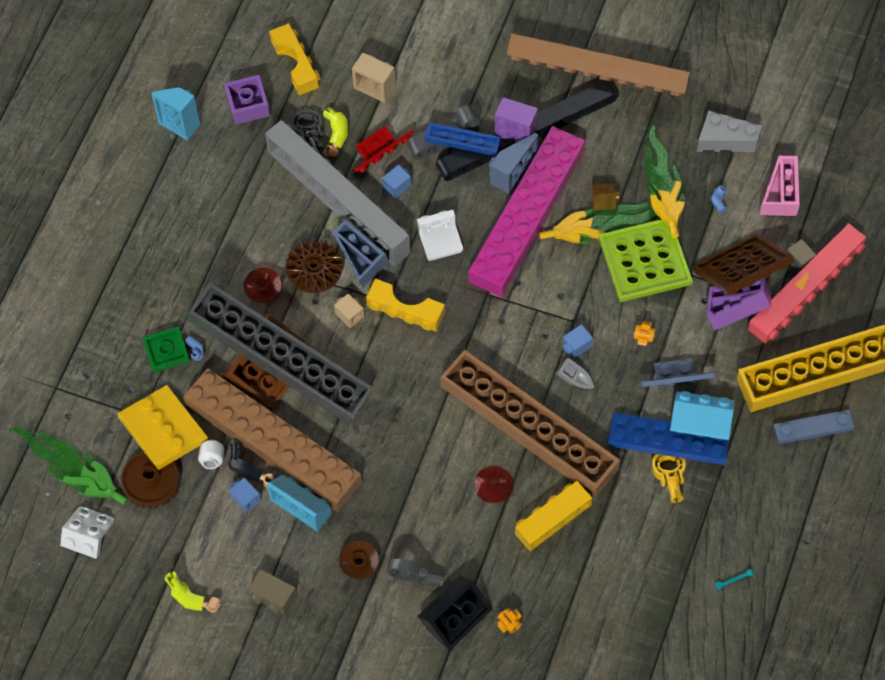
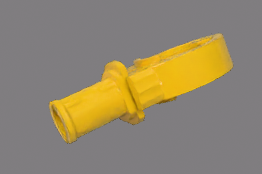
M655 454L652 460L653 475L660 480L662 487H665L666 481V487L669 489L672 503H676V497L677 501L681 502L684 498L679 481L680 484L684 483L685 459ZM663 461H676L677 468L674 470H663L660 467Z

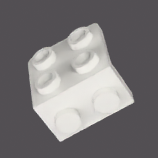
M443 210L438 214L425 215L417 219L418 233L429 261L463 252V246L455 225L453 210Z
M78 507L62 527L60 546L97 559L100 555L102 538L114 524V518L86 507Z

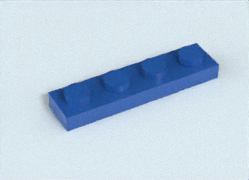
M429 122L425 134V142L497 156L501 137Z

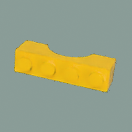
M288 23L269 31L271 43L277 54L289 55L298 62L296 67L290 72L292 83L298 95L300 96L319 88V74L317 70H313L311 58L309 56L306 57L303 43L298 42L297 39L299 37L296 30H292Z
M378 279L374 280L366 296L367 306L370 309L385 312L393 318H401L409 324L420 325L428 331L433 330L437 332L445 315V304L429 298L417 305H406L399 302L393 294V285Z

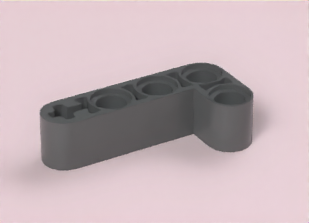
M469 104L461 106L456 111V119L441 124L479 132V120ZM426 131L411 137L407 141V145L416 160L449 148V146L425 142Z

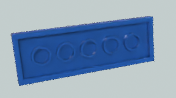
M620 413L613 414L608 446L720 465L726 464L729 440L670 431L671 422Z

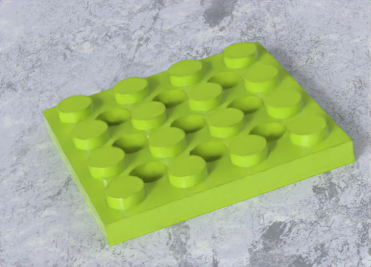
M662 219L598 235V240L620 303L693 284L679 240L672 237L670 226H667ZM655 236H659L663 240L661 242H655L652 238ZM640 240L643 241L645 245L642 247H638L635 245V242ZM624 245L627 249L619 251L616 247ZM665 252L668 254V257L660 258L658 254ZM646 256L650 261L643 263L640 258ZM624 261H630L632 263V266L624 267L622 263ZM671 268L674 273L668 275L664 272V269ZM654 273L656 277L649 279L646 277V274ZM635 277L638 281L636 283H629L627 279Z

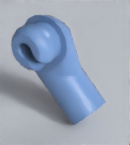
M722 185L715 188L711 197V202L720 214L727 210L723 203L727 189Z
M189 335L185 343L192 347V359L199 361L204 357V345Z

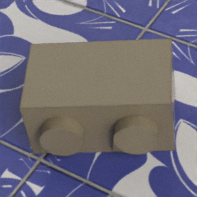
M261 569L248 588L251 600L258 604L264 603L268 605L271 611L283 614L286 613L297 594L294 586Z

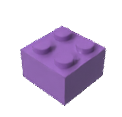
M260 75L224 83L235 125L270 116Z
M503 97L495 114V135L503 139L508 138L519 142L534 134L537 129L538 108Z

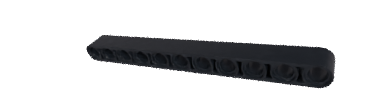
M610 81L600 82L539 111L535 133L538 134V138L543 137L549 133L552 126L558 129L612 104L618 99L619 95ZM501 138L498 153L517 142L508 138ZM459 149L439 159L435 166L443 179L450 181L490 162L496 156Z

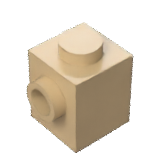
M347 294L335 302V314L349 328L364 318V309L356 297L352 298Z

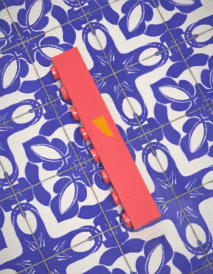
M848 224L771 300V307L758 312L750 320L748 330L765 344L770 339L774 340L779 334V330L782 327L786 328L790 324L791 318L795 314L799 315L804 309V305L807 302L811 303L815 299L816 293L819 290L823 291L829 284L828 281L831 278L835 279L840 274L841 268L844 265L848 266L852 262L853 256L856 253L860 254L864 250L866 236Z

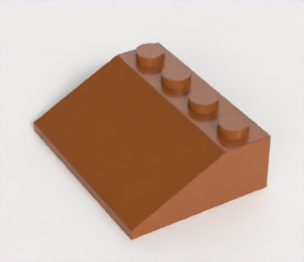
M270 314L265 317L275 325L279 326L292 336L296 337L297 339L311 347L303 339H301L298 335H296L293 331H291L288 327H286L283 323L276 319L273 315ZM239 353L221 376V378L247 396L271 410L289 387Z

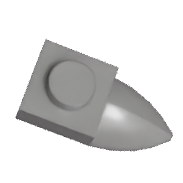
M569 358L565 359L556 372V375L570 385L573 384L583 389L594 388L589 374Z

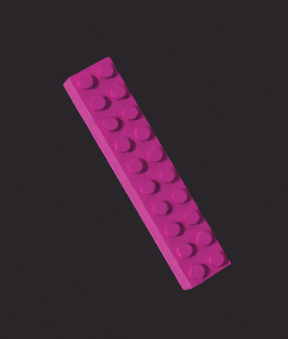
M551 127L468 272L469 283L503 297L583 156L586 140L556 127Z

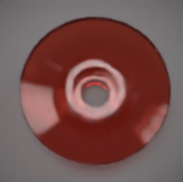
M268 268L255 269L244 280L246 295L256 302L273 300L278 296L282 287L279 275Z
M486 467L476 475L474 489L481 500L487 503H500L511 495L513 479L509 472L501 467ZM491 480H496L497 483H496V484H491L490 481H491Z

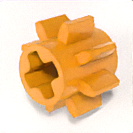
M642 321L641 325H636L634 339H638L637 344L646 346L648 342H653L655 328H651L652 323Z
M507 608L499 614L498 619L500 621L497 626L503 633L508 630L512 634L522 626L520 622L522 615L517 609L512 612Z

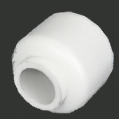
M216 440L203 442L199 449V463L204 468L210 470L221 466L224 459V446Z

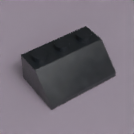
M460 575L417 617L448 650H451L493 609L474 582Z

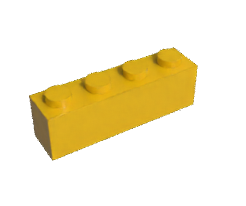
M578 481L573 484L569 483L562 489L560 494L551 496L544 506L535 508L531 513L532 515L528 518L519 520L516 523L515 535L529 551H532L592 505V497Z

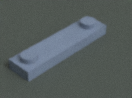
M850 410L773 425L778 445L853 431L855 428Z

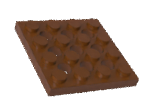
M755 234L692 265L694 273L725 294L731 295L746 286L753 285L762 278L771 276L777 270L787 268L789 264L794 262V259L788 252L760 235Z

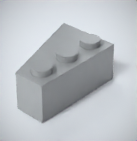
M709 111L698 140L697 152H703V150H714V152H720V150L755 152L760 139L762 125Z

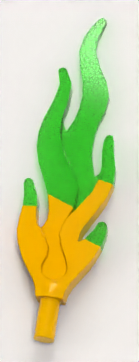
M653 124L649 132V141L656 151L658 163L656 167L653 165L652 151L645 145L644 150L647 154L645 172L647 179L659 193L661 201L657 198L651 186L647 187V191L650 195L652 209L667 226H670L672 237L677 238L679 237L677 225L684 210L685 195L681 194L680 199L676 202L681 190V177L675 165L672 167L675 180L673 181L669 175L667 167L668 152L656 138V125Z
M644 202L640 205H616V209L603 210L590 219L582 220L596 213L592 208L570 214L558 225L554 226L553 230L539 232V238L542 240L555 237V239H562L572 243H588L589 237L598 239L599 234L624 229L617 228L608 231L618 226L644 224L657 214L653 209L637 215H622L623 213L642 211L648 204Z

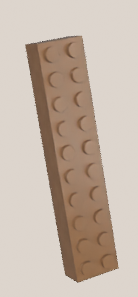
M511 33L507 55L511 56V60L524 61V59H527L529 64L534 65L546 63L548 68L559 69V67H564V71L576 73L578 70L582 71L581 75L594 77V74L600 75L599 79L611 81L614 78L617 79V83L627 85L629 82L635 83V87L643 89L651 86L653 91L663 93L665 90H669L671 95L680 97L688 92L692 74L691 71Z
M466 350L458 356L440 377L441 387L568 479L573 482L578 481L593 497L596 498L619 470L620 459Z
M208 368L183 396L186 407L236 442L243 443L245 448L288 478H294L302 488H309L317 498L327 500L330 503V507L337 512L341 510L362 484L361 473Z

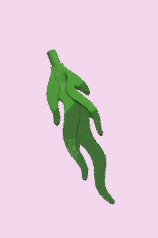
M10 428V432L25 438L35 456L50 461L62 469L65 474L60 473L52 466L47 467L58 480L68 485L83 486L76 488L79 494L88 497L113 498L123 505L127 504L128 498L117 492L106 468L87 454H84V458L88 465L96 472L88 470L77 452L67 443L49 438L42 431H39L43 442L56 448L59 452L51 451L39 444L28 431L20 428Z

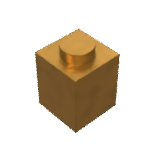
M614 183L592 185L594 211L616 209V202H619V190H615Z

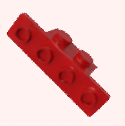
M384 126L354 146L365 162L353 169L351 173L358 172V174H361L368 169L366 165L370 162L373 164L383 159L382 154L387 152L389 155L397 149L395 145L400 142L405 144L411 138L410 135L414 133L413 129L395 141L387 127Z

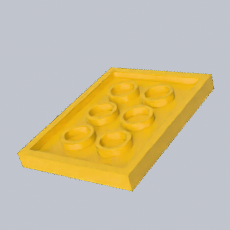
M167 385L117 413L119 420L157 470L172 463L208 440L206 434Z

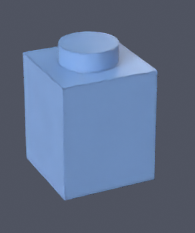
M397 165L382 177L383 188L396 199L411 187L410 172Z
M582 324L563 336V350L568 355L571 354L574 359L593 346V337Z
M245 478L234 482L229 489L231 498L245 513H248L261 502L260 494Z

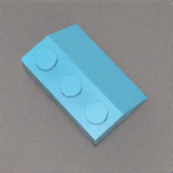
M180 87L154 91L151 95L158 123L188 141L201 125L194 94Z
M676 391L670 431L729 440L735 400L725 397H710L706 394H691L687 391Z
M281 475L267 484L269 497L272 502L317 532L332 514L330 503L327 500L317 498L309 488H302L292 477L287 478Z

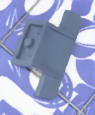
M692 359L655 363L654 372L656 379L640 381V386L657 385V387L694 383L701 379L716 378L717 374L715 371L695 374Z

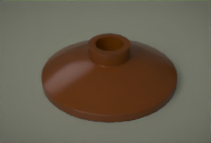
M365 541L350 542L341 550L339 555L341 570L345 575L353 579L369 577L375 572L379 564L377 550L373 545ZM362 560L363 563L361 565H357L356 561Z

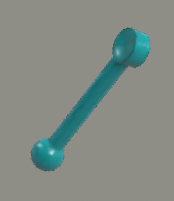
M748 569L745 573L724 582L718 581L715 583V588L721 590L727 584L746 576L751 577L754 575V571Z

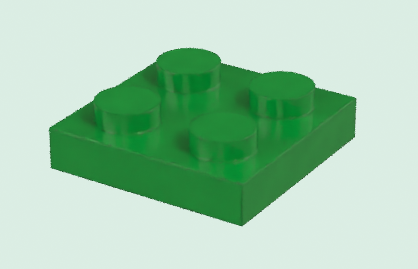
M179 326L142 337L153 373L190 362Z

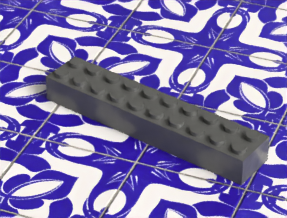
M209 282L188 312L186 320L348 425L351 424L373 389L364 381L211 282Z

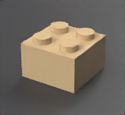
M365 53L361 54L352 67L354 89L385 103L396 87L395 68L390 63L382 62L375 56Z

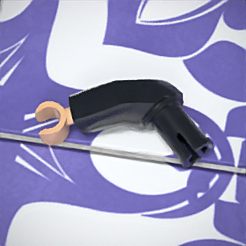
M238 442L231 443V459L228 461L229 469L240 476L256 482L261 479L263 480V485L267 488L268 482L266 480H274V476L270 473L262 474L264 470L243 459V443L240 442L239 446Z

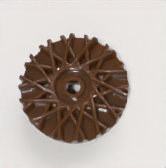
M313 238L312 242L308 239L305 244L301 241V245L296 244V249L292 248L291 252L288 253L289 257L286 258V273L289 281L295 288L306 293H321L329 290L339 281L342 274L340 253L337 252L336 247H333L332 244L328 245L326 240L322 242V239H320V242H316Z
M144 452L131 458L124 466L121 474V486L124 494L132 504L134 502L137 507L141 506L142 509H144V506L149 507V509H152L154 506L157 509V505L161 504L164 506V503L168 504L171 497L174 499V494L177 495L178 487L180 488L179 483H181L179 469L174 461L157 470Z

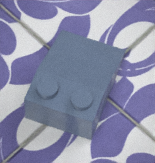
M537 133L500 151L496 157L490 160L489 176L491 185L507 194L511 192L538 152Z

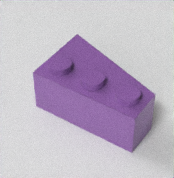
M765 278L731 295L725 294L715 286L709 287L707 316L714 330L771 307V291Z

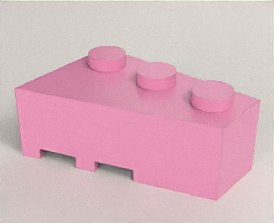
M779 156L759 215L797 216L800 205L798 156Z

